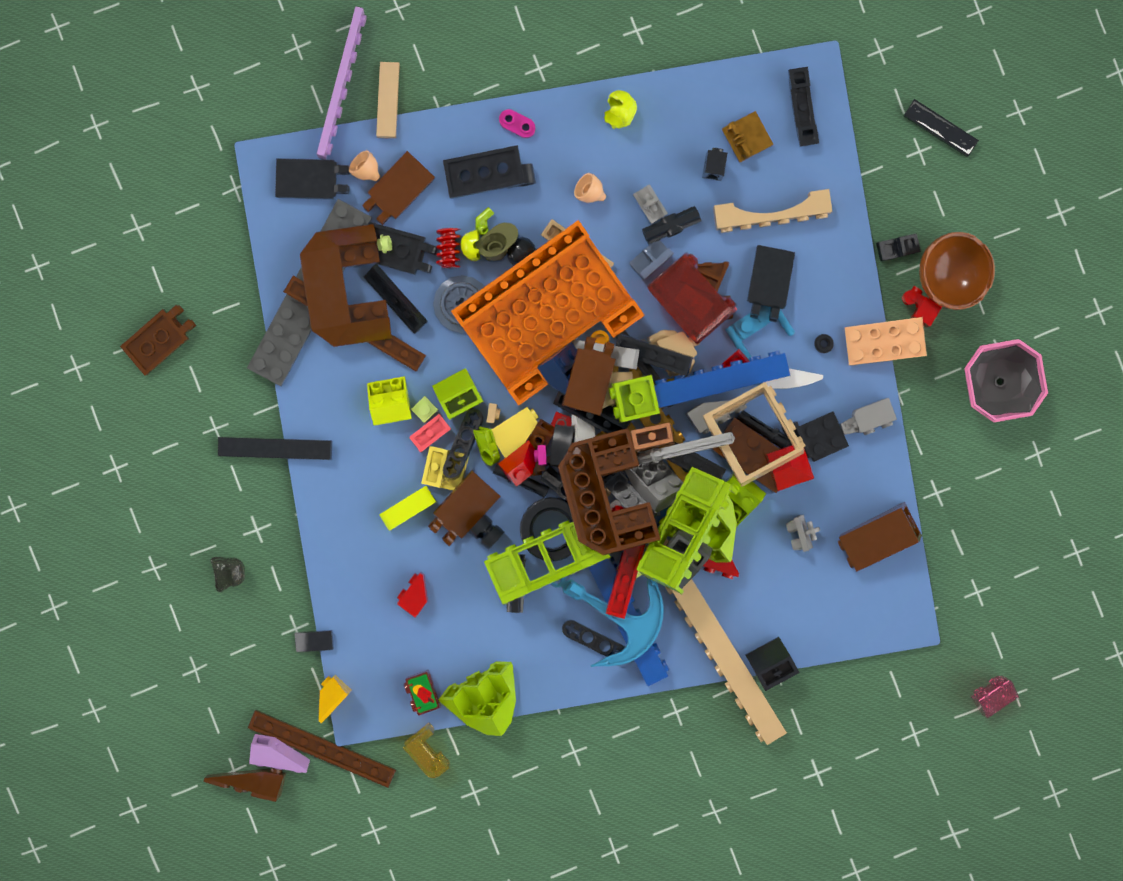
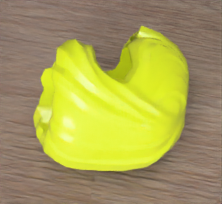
M616 90L612 92L607 100L610 109L604 112L605 122L609 123L614 129L626 127L631 124L637 110L636 101L625 91Z

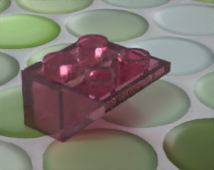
M996 676L989 681V685L986 687L981 686L973 692L974 695L971 698L984 717L989 718L1019 698L1010 679L1004 676Z

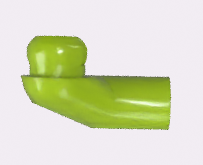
M489 207L475 219V229L480 235H485L488 232L487 220L494 215V212Z

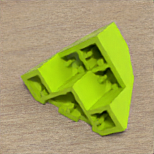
M729 496L726 498V501L729 503L728 509L724 510L721 508L716 516L720 520L718 527L711 525L707 533L710 537V542L707 545L712 548L709 559L716 563L731 562L733 556L737 522L733 502ZM685 503L676 521L697 530L706 511ZM666 516L659 521V524L663 523ZM672 527L668 536L672 538L678 528Z
M496 661L490 664L488 670L482 673L477 671L467 676V681L459 685L454 683L448 686L438 700L467 726L486 735L502 736L512 722L516 694L513 664L511 662Z

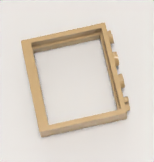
M766 382L703 415V419L713 436L722 434L715 422L716 419L764 394L795 450L747 476L729 445L720 446V450L741 487L804 454L803 447H805L803 439L801 436L797 437L794 433L796 428L792 420L786 419L784 406L781 402L777 403L774 398L777 396L771 386L768 387Z

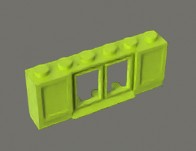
M692 467L686 475L680 490L677 492L673 505L667 510L666 518L658 527L661 540L649 543L648 549L636 570L643 576L683 594L684 591L679 587L683 577L689 579L692 575V572L688 570L693 560L698 562L701 559V554L697 551L702 543L709 544L710 537L707 533L711 525L718 527L720 520L716 516L720 509H728L729 503L726 501L729 492L737 494L738 491L731 484ZM685 503L706 511L697 530L676 521ZM672 527L693 535L684 554L663 545Z
M568 520L559 524V528L552 531L550 528L541 532V536L534 539L531 536L524 539L523 544L516 547L513 544L505 548L506 552L499 555L498 552L488 555V560H485L484 563L500 600L505 605L512 600L521 598L530 592L539 590L548 584L555 583L566 576L573 575L584 568L591 567L611 557L609 554L601 555L580 543L574 523H570ZM563 533L575 562L555 570L543 542ZM538 545L550 573L530 581L518 553Z

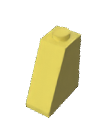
M528 407L524 408L492 429L496 445L505 458L526 443L538 423L536 419L539 417L533 408L530 410Z

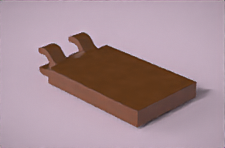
M406 151L368 191L371 198L362 206L370 212L377 205L383 212L376 219L381 225H384L391 216L397 219L432 183L435 176Z
M175 305L169 312L162 309L120 346L145 376L189 339L186 333L197 326L192 319L187 320L183 325L176 319L177 316L184 312L180 305Z
M588 336L586 337L584 348L577 349L562 405L600 416L616 359L611 358L615 344L605 342L603 352L593 349L596 338Z
M472 470L433 512L436 518L428 527L435 534L441 526L445 527L448 532L442 539L450 546L457 535L462 539L501 496Z

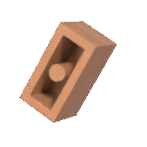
M670 423L631 431L636 452L675 444Z

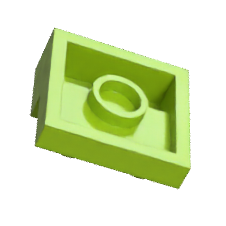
M652 375L611 383L612 388H609V394L612 400L615 399L616 407H613L615 418H619L620 422L660 413Z

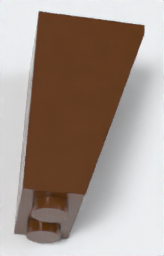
M902 502L842 533L839 536L838 544L842 551H846L850 567L855 568L857 572L919 543L922 534L906 503Z

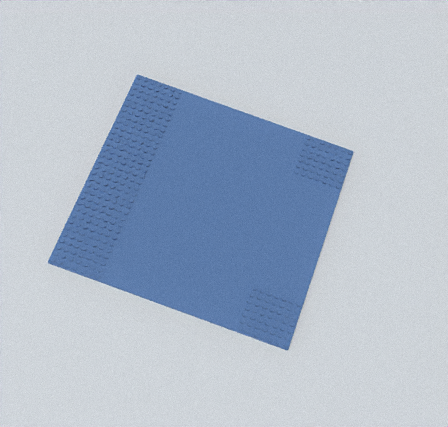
M837 41L397 115L396 139L376 137L377 118L337 125L336 136H332L330 143L333 144L331 155H327L326 160H334L337 162V165L350 166L353 159L359 153L367 150L377 160L380 180L408 151L435 176L432 183L397 219L391 216L383 225L426 238V244L434 246L442 244L436 241V238L441 237L436 231L442 228L461 229L455 231L456 234L461 235L455 241L461 243L464 234L476 230L475 219L487 207L494 212V215L487 220L488 232L500 223H511L518 229V237L529 238L535 245L536 250L548 242V240L541 236V233L551 219L565 229L579 220L599 252L614 263L611 267L612 271L645 315L625 329L630 337L647 341V337L661 330H675L677 333L683 331L687 337L695 334L699 338L700 344L694 347L697 351V355L694 357L695 363L687 377L693 376L694 371L704 369L705 373L712 371L711 367L722 364L738 350L725 329L751 312L752 303L747 301L757 245L795 252L785 309H781L794 329V335L788 336L777 320V322H770L742 341L752 357L761 355L762 359L769 357L768 353L780 351V354H786L789 369L823 375L822 380L812 384L789 389H774L777 395L774 398L777 403L781 402L784 406L786 419H791L792 422L796 421L801 426L834 411L840 425L852 417L853 410L889 398L897 420L892 421L893 425L883 429L881 426L874 428L875 432L864 435L863 432L845 434L844 436L849 447L815 462L812 461L811 457L808 458L815 479L785 488L777 493H773L754 480L753 482L766 495L762 502L736 527L732 560L739 572V577L734 576L733 579L723 577V572L715 570V573L704 571L703 566L692 580L751 676H756L745 654L777 637H780L797 669L934 646L940 643L923 537H921L919 543L857 572L855 568L850 567L846 551H842L838 544L839 536L842 533L902 502L906 503L921 534L922 531L893 360L849 365L845 327L886 322L840 48ZM808 67L811 84L810 92L819 144L800 147L792 109L788 70ZM616 90L629 93L637 104V110L631 124L619 129L612 128L604 119V112L610 109V105L607 102L609 95ZM511 109L531 119L536 128L534 135L530 138H522L504 129L499 122L500 114L504 110ZM756 111L774 145L739 163L722 128ZM506 116L505 120L511 122L512 117ZM526 124L522 126V129L524 131H527L530 128L529 125ZM324 127L239 141L234 145L266 331L286 296V293L283 292L292 276L296 277L301 268L300 253L313 235L321 231L338 199L371 216L372 223L381 225L376 218L383 211L377 205L370 212L362 206L371 198L368 191L378 181L357 179L351 173L350 175H336V185H348L350 188L349 194H336L334 199L275 197L276 158L324 160L317 156ZM518 145L521 164H533L536 184L509 189L503 188L453 199L449 198L443 160ZM712 148L724 149L723 152L728 153L725 173L721 181L702 178L705 156L708 150H712ZM501 163L498 166V172L500 174L507 172V164ZM482 167L479 171L480 176L487 177L489 169ZM469 171L461 173L462 181L470 179ZM591 173L601 181L603 191L606 194L604 201L586 203L574 196L575 186L583 175ZM650 184L668 214L666 216L680 213L695 206L699 212L701 222L683 229L681 233L675 236L661 239L660 241L666 248H669L674 254L647 279L643 280L632 268L630 262L649 246L642 229L652 224L647 219L633 194ZM825 189L830 191L832 213L828 214V218L816 219V216L809 217L808 221L797 222V219L790 220V223L778 225V222L770 223L771 226L759 227V224L751 225L752 228L747 230H740V227L732 228V232L726 233L716 230L713 212L714 205L734 203V207L744 211L774 213L787 210L802 203L808 198V193L811 191ZM459 245L455 249L460 250L461 253L455 254V257L460 258V261L455 262V264L459 265L460 268H441L442 266L436 264V261L441 260V258L427 252L424 253L422 262L432 266L431 273L417 270L416 275L378 265L428 321L416 334H413L387 304L391 334L426 355L417 372L367 342L333 347L311 331L282 387L275 384L284 439L332 440V460L288 459L316 631L332 630L334 649L320 651L324 678L326 679L328 676L332 678L336 675L352 689L347 697L331 713L337 746L466 725L440 703L438 699L448 686L454 683L459 685L467 681V676L477 671L482 673L488 670L490 664L496 661L511 662L513 664L516 694L513 717L727 681L724 675L720 677L716 671L715 666H717L715 660L712 659L710 661L705 653L707 647L704 642L701 644L698 642L694 635L697 633L694 626L690 628L684 619L687 616L684 610L679 611L674 603L677 600L673 593L669 595L665 586L659 583L657 585L662 596L664 613L662 626L654 643H657L661 651L658 654L660 660H665L669 671H667L668 677L650 686H647L635 660L623 665L591 667L592 664L606 656L566 637L562 632V626L565 621L574 620L624 646L627 644L615 622L584 600H575L563 593L562 587L555 588L548 584L539 590L530 592L524 596L523 613L507 612V604H502L484 561L488 560L487 556L498 552L499 555L506 552V547L513 544L517 547L523 544L520 536L522 516L531 504L543 499V497L519 485L516 487L512 482L510 484L507 482L508 480L493 474L497 463L492 466L484 463L476 440L469 454L465 477L473 470L501 496L485 514L493 520V525H498L505 533L487 550L480 543L481 539H475L469 532L462 539L457 535L454 542L448 546L442 539L448 532L445 527L441 526L436 534L429 529L428 525L436 518L433 512L453 490L421 484L429 447L420 452L409 437L440 414L451 430L430 446L451 450L467 413L466 411L449 420L435 394L433 385L466 368L484 401L473 408L478 409L483 415L484 419L481 427L489 429L495 428L526 407L529 410L534 409L539 417L536 419L537 422L542 419L551 424L556 411L572 418L571 413L553 404L559 390L550 384L518 406L466 332L450 331L440 323L435 315L434 297L443 282L451 277L463 275L473 277L485 287L513 267L507 255L501 260L488 261L485 256L480 254V260L474 262L465 257L461 250V245ZM729 262L715 297L730 295L734 310L733 319L714 321L713 309L711 307L703 320H701L674 300L685 285L680 283V280L688 263ZM374 263L345 268L343 277L348 305L383 300L364 278L365 274L375 265ZM692 288L710 302L711 298H715L713 296H710L706 293H703L699 290ZM460 299V302H457L456 305H460L464 300ZM601 321L574 339L585 341L586 337H591L593 332L602 330L608 334L610 343L616 346L617 338H613ZM827 334L832 337L834 346L830 352L820 353L815 349L814 341L817 336ZM822 340L820 342V345L822 347H826L827 342L825 340ZM651 365L660 379L674 378L673 376L670 377L665 369ZM619 367L618 372H629V368ZM405 376L411 409L424 396L438 409L425 423L411 410L412 419L374 426L369 410L367 383ZM761 383L678 403L671 408L666 406L662 411L666 416L669 414L675 423L672 425L676 432L680 430L685 438L683 443L713 436L711 432L706 434L702 432L697 433L685 413L701 403L731 401L759 386ZM764 394L746 404L747 408L744 410L773 429L778 428L779 432L784 434L782 426ZM489 403L497 404V408L501 409L499 420H495V424L487 422ZM733 412L729 414L731 418L722 424L717 422L720 431L723 432L731 419H737L740 413ZM477 413L474 416H470L472 420L471 425L466 424V426L471 427L473 430L476 428L472 426L474 420L479 419ZM659 414L650 416V421L653 424H658L661 420ZM639 418L632 420V424L636 429L645 428ZM595 427V436L602 430ZM467 430L462 433L463 440L471 439V431ZM553 436L547 445V456L551 455ZM458 448L455 450V452L465 454V451L462 448ZM498 448L500 454V460L498 461V463H500L502 460L505 459V457ZM711 449L695 452L726 469L721 480L725 481L733 473L727 460ZM663 459L662 461L672 470L666 459ZM548 463L547 466H545V470H547L549 467H552L554 470L560 473L558 467L549 466ZM624 470V471H620V472H622V473L628 478V476H627L625 470ZM542 475L529 477L535 481H538L541 484H544L540 480ZM424 486H427L436 502L389 531L379 514ZM549 488V490H548V492H547V494H546V496H545V498H547V497H557V498H561V497L558 495V493H556V492H555L554 490H552L551 488ZM612 493L608 496L609 504L616 499ZM550 510L543 512L536 518L533 525L535 538L540 537V533L551 528L552 531L558 529L559 524L568 521L567 517L559 511ZM803 514L806 522L812 521L814 528H820V531L815 533L817 540L811 541L813 548L805 552L803 550H793L791 540L799 538L798 531L789 533L786 527V523ZM562 533L543 543L545 547L554 548L561 546L566 540ZM527 549L518 553L526 555L525 571L530 581L550 573L545 561L536 558ZM623 550L609 554L610 557H614L618 566ZM571 555L563 560L553 561L552 564L555 570L575 562ZM588 567L565 577V581L574 580L576 583L584 586L586 593L605 602ZM422 572L425 576L428 602L415 618L397 605L399 602L397 597L403 589L407 591L411 584L408 582L415 573L419 575ZM643 575L636 578L632 591L635 602L632 604L635 610L639 608L642 614L649 607L647 577ZM572 623L570 626L566 625L565 627L567 628V633L575 632L577 633L575 637L579 639L583 628L580 627L578 631L574 629V624ZM585 632L582 636L583 641L591 642L593 634ZM605 640L600 643L599 647L602 651H608L611 645ZM614 644L613 651L610 653V655H613L614 652H620L616 650L617 645ZM426 674L437 707L419 713L408 686V680Z

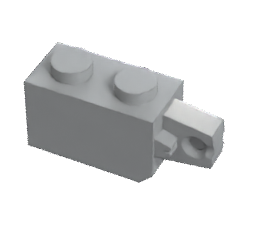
M885 398L853 410L852 417L842 422L840 426L844 435L855 432H863L864 435L875 432L874 428L881 426L883 429L893 425L892 421L897 420L890 399Z

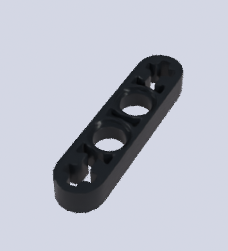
M470 409L465 414L443 466V474L449 480H456L460 477L476 440L473 429L466 426V424L471 425L472 423L470 416H474L477 413L479 418L474 420L472 424L473 427H476L475 430H479L483 423V415L478 409ZM468 430L472 432V437L466 441L462 439V433ZM458 448H462L465 451L464 456L461 458H456L454 455L455 450ZM451 459H454L456 462H461L460 465L456 463L454 469L457 472L452 473L450 475V473L447 470L448 468L452 469L454 465V462H452Z
M567 620L562 626V632L566 637L606 657L610 656L614 644L617 645L616 650L620 652L626 647L574 620ZM572 623L574 624V629L578 631L580 627L583 628L579 639L575 637L577 633H567L566 625L570 626ZM585 632L593 634V640L589 643L584 642L582 639ZM606 640L610 643L611 647L608 651L600 649L599 645L602 641Z

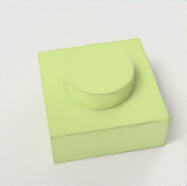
M426 396L411 409L424 423L438 411Z

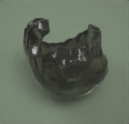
M212 557L210 559L214 570L217 592H223V590L230 586L236 587L244 581L245 566L241 560L234 557Z

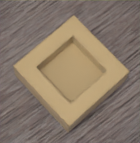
M489 403L488 423L495 424V420H499L501 409L497 408V404Z

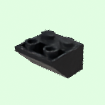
M780 637L745 654L765 691L800 673Z

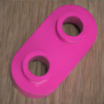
M511 109L504 110L499 116L500 125L504 129L522 138H530L534 135L536 128L531 119ZM506 116H511L512 121L507 122L505 120ZM525 124L530 127L527 131L522 129V126Z

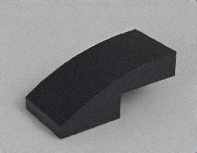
M917 233L876 243L880 262L921 252Z
M555 425L550 466L558 467L565 457L570 445L573 443L574 427Z
M332 630L295 632L296 652L333 650Z

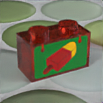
M429 670L406 677L404 688L407 694H411L412 701H410L413 712L417 711L419 716L441 707Z

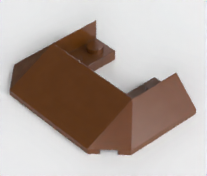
M374 224L316 232L300 253L312 331L333 347L392 339L386 300L348 305L342 268L380 262Z
M629 428L572 443L558 466L578 541L601 555L661 540L650 502L614 512L610 508L602 476L639 467Z

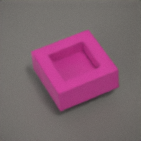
M538 445V450H534L535 462H538L539 466H547L546 445Z

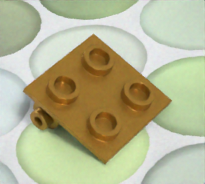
M756 111L722 128L739 163L774 145Z

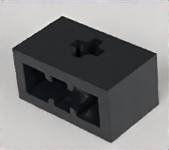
M712 148V150H708L705 156L702 178L717 181L723 179L728 154L723 152L724 149Z

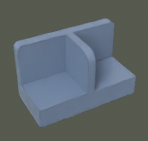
M659 240L645 248L630 262V265L645 280L674 253L669 248L667 249Z

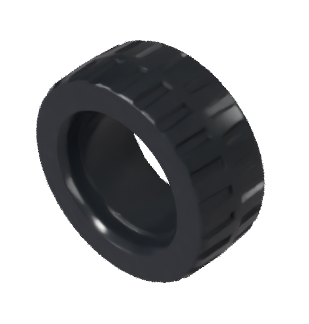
M547 497L531 504L524 512L520 522L522 542L531 536L535 539L533 525L536 518L543 512L550 510L559 511L567 517L570 523L573 522L568 501L557 497ZM567 542L554 548L545 547L551 562L560 561L572 555ZM538 545L527 549L536 558L544 560Z

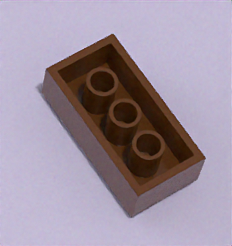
M732 418L722 434L733 433L735 437L734 443L729 444V447L742 470L747 475L768 465L765 454L779 450L777 446L736 418ZM719 447L711 448L712 451L725 459ZM771 471L755 479L773 493L778 492Z

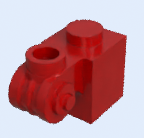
M913 286L911 290L902 295V301L905 305L915 304L916 310L911 318L923 317V326L930 327L942 306L923 296V291Z

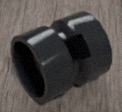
M484 514L471 528L469 533L475 539L480 538V543L489 550L505 531L498 525H493V520Z

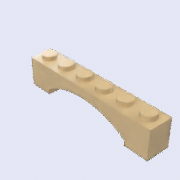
M825 189L811 191L808 193V198L802 203L779 212L753 213L734 207V203L714 205L713 212L716 230L726 233L732 232V228L740 227V230H747L752 228L751 225L759 224V227L771 226L770 223L778 222V225L790 223V220L797 219V222L808 221L809 217L816 216V219L828 218V214L832 213L830 191Z

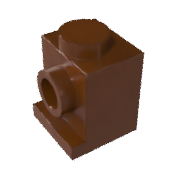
M542 419L539 420L528 439L535 450H538V445L547 446L554 434L555 427Z

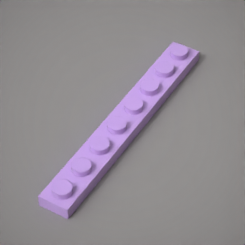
M355 7L317 151L318 158L324 160L332 152L333 144L330 143L332 136L335 137L338 126L335 125L336 120L342 114L341 101L346 99L347 89L345 86L347 81L350 82L352 70H350V67L356 61L357 52H355V48L361 42V26L364 27L367 16L364 15V10L360 7Z

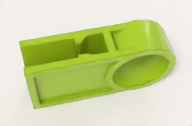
M479 427V430H473L482 460L488 466L494 465L500 460V454L492 429Z

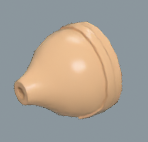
M367 150L359 153L349 166V172L357 179L373 180L376 182L380 178L377 160Z
M587 173L583 175L575 186L574 196L580 201L593 203L595 201H604L606 198L603 185L594 174Z

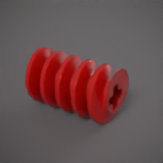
M442 228L436 231L437 234L441 235V237L436 238L437 242L442 243L436 246V249L442 251L436 254V257L441 258V260L436 261L437 265L442 266L441 268H460L459 265L455 264V262L460 261V258L455 257V254L461 253V251L455 249V247L461 245V243L455 241V239L460 238L461 235L456 234L455 231L461 229Z

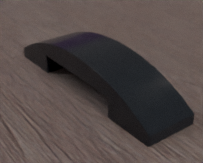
M808 67L789 69L791 102L799 145L802 147L819 144L817 124H815Z
M619 472L602 476L606 488L624 508L647 503ZM652 509L653 515L655 517L657 513Z

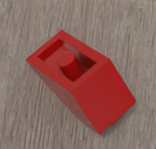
M529 440L498 463L506 477L516 487L532 475L536 464L534 457L535 448Z

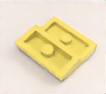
M429 446L421 484L454 490L465 477L468 459L460 477L456 480H449L443 474V466L450 450ZM455 452L454 455L456 458H461L464 456V453ZM451 459V461L454 462V465L452 469L448 468L447 470L450 473V475L452 473L457 472L454 469L456 463L460 465L461 462H456L454 459Z

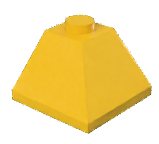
M336 675L332 678L328 676L321 683L323 688L320 690L319 699L320 723L352 691Z

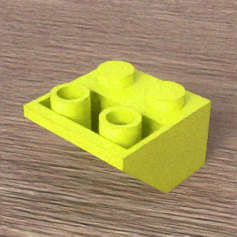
M405 376L367 383L369 410L374 426L412 419Z

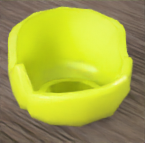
M477 230L464 234L461 239L463 254L467 259L474 262L480 260L479 249L475 245L480 239Z

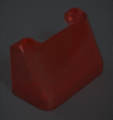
M686 252L647 287L686 334L696 344H699L737 311L735 308L737 305L730 297H722L697 269V258L693 254Z

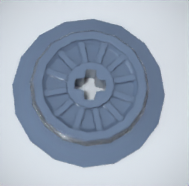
M463 275L451 277L443 282L436 291L433 302L435 315L440 323L450 331L466 332L451 310L458 306L456 303L460 302V299L465 301L484 287L483 284L473 277Z

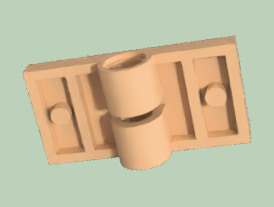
M923 317L845 327L849 365L927 356Z

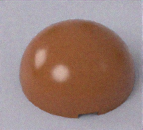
M964 232L948 233L934 240L923 253L919 267L920 282L928 297L936 304L953 310L970 308L982 301L989 288L992 287L995 276L994 260L988 247L976 236Z

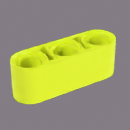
M424 486L382 512L379 516L390 531L434 504L436 500L428 487Z

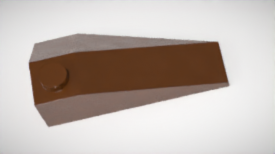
M271 767L270 769L210 774L204 778L203 782L222 788L233 786L236 792H252L251 796L276 802L282 794L286 772Z

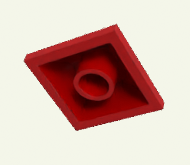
M793 445L765 454L767 463L769 464L795 450ZM805 449L804 454L771 471L777 491L815 479Z

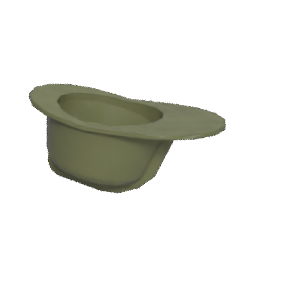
M504 222L496 225L477 241L476 248L479 249V254L485 256L488 261L503 259L507 255L508 248L517 240L518 229L511 223Z

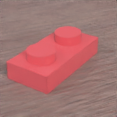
M438 414L409 438L417 449L422 452L451 430L443 417Z

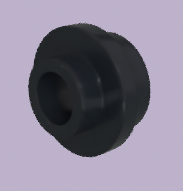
M821 334L815 339L814 346L818 352L828 353L832 350L834 342L831 336ZM822 340H825L827 342L826 347H822L820 345V342Z

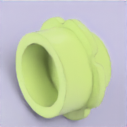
M382 234L380 239H377L379 251L382 250L383 253L392 250V241L389 235L383 236Z

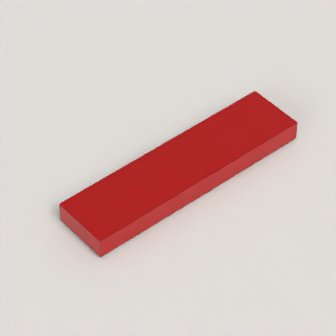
M646 544L623 550L606 608V614L625 619L638 573L636 569L642 559Z

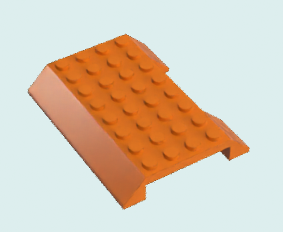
M579 220L451 310L518 406L548 385V382L537 368L538 365L599 321L614 338L645 316L596 248Z

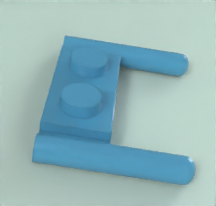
M761 305L757 319L751 318L749 313L725 329L737 349H740L748 360L752 356L742 341L771 322L769 321L771 307ZM780 309L778 321L788 336H792L795 331Z

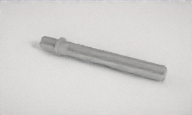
M732 432L659 449L652 448L651 451L639 453L638 460L640 464L658 463L663 459L733 444L735 437Z

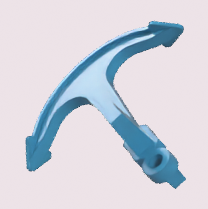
M564 577L558 584L551 583L555 588L562 587L563 593L573 599H582L622 627L627 634V645L621 652L607 656L592 664L591 667L623 665L637 659L652 646L660 632L664 613L663 600L657 583L647 578L648 609L639 616L626 613L625 619L606 614L608 603L586 593L584 586L572 579L565 581Z

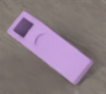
M255 734L251 743L249 764L259 767H272L279 770H291L296 773L307 772L310 759L275 737Z

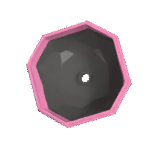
M1019 339L980 346L964 368L971 407L993 423L1033 416L1048 394L1041 354ZM998 378L1002 379L1001 385L997 384Z

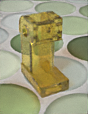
M429 722L404 742L405 746L403 749L428 777L436 778L449 769L450 762L441 751L437 754L426 742L434 734V727Z

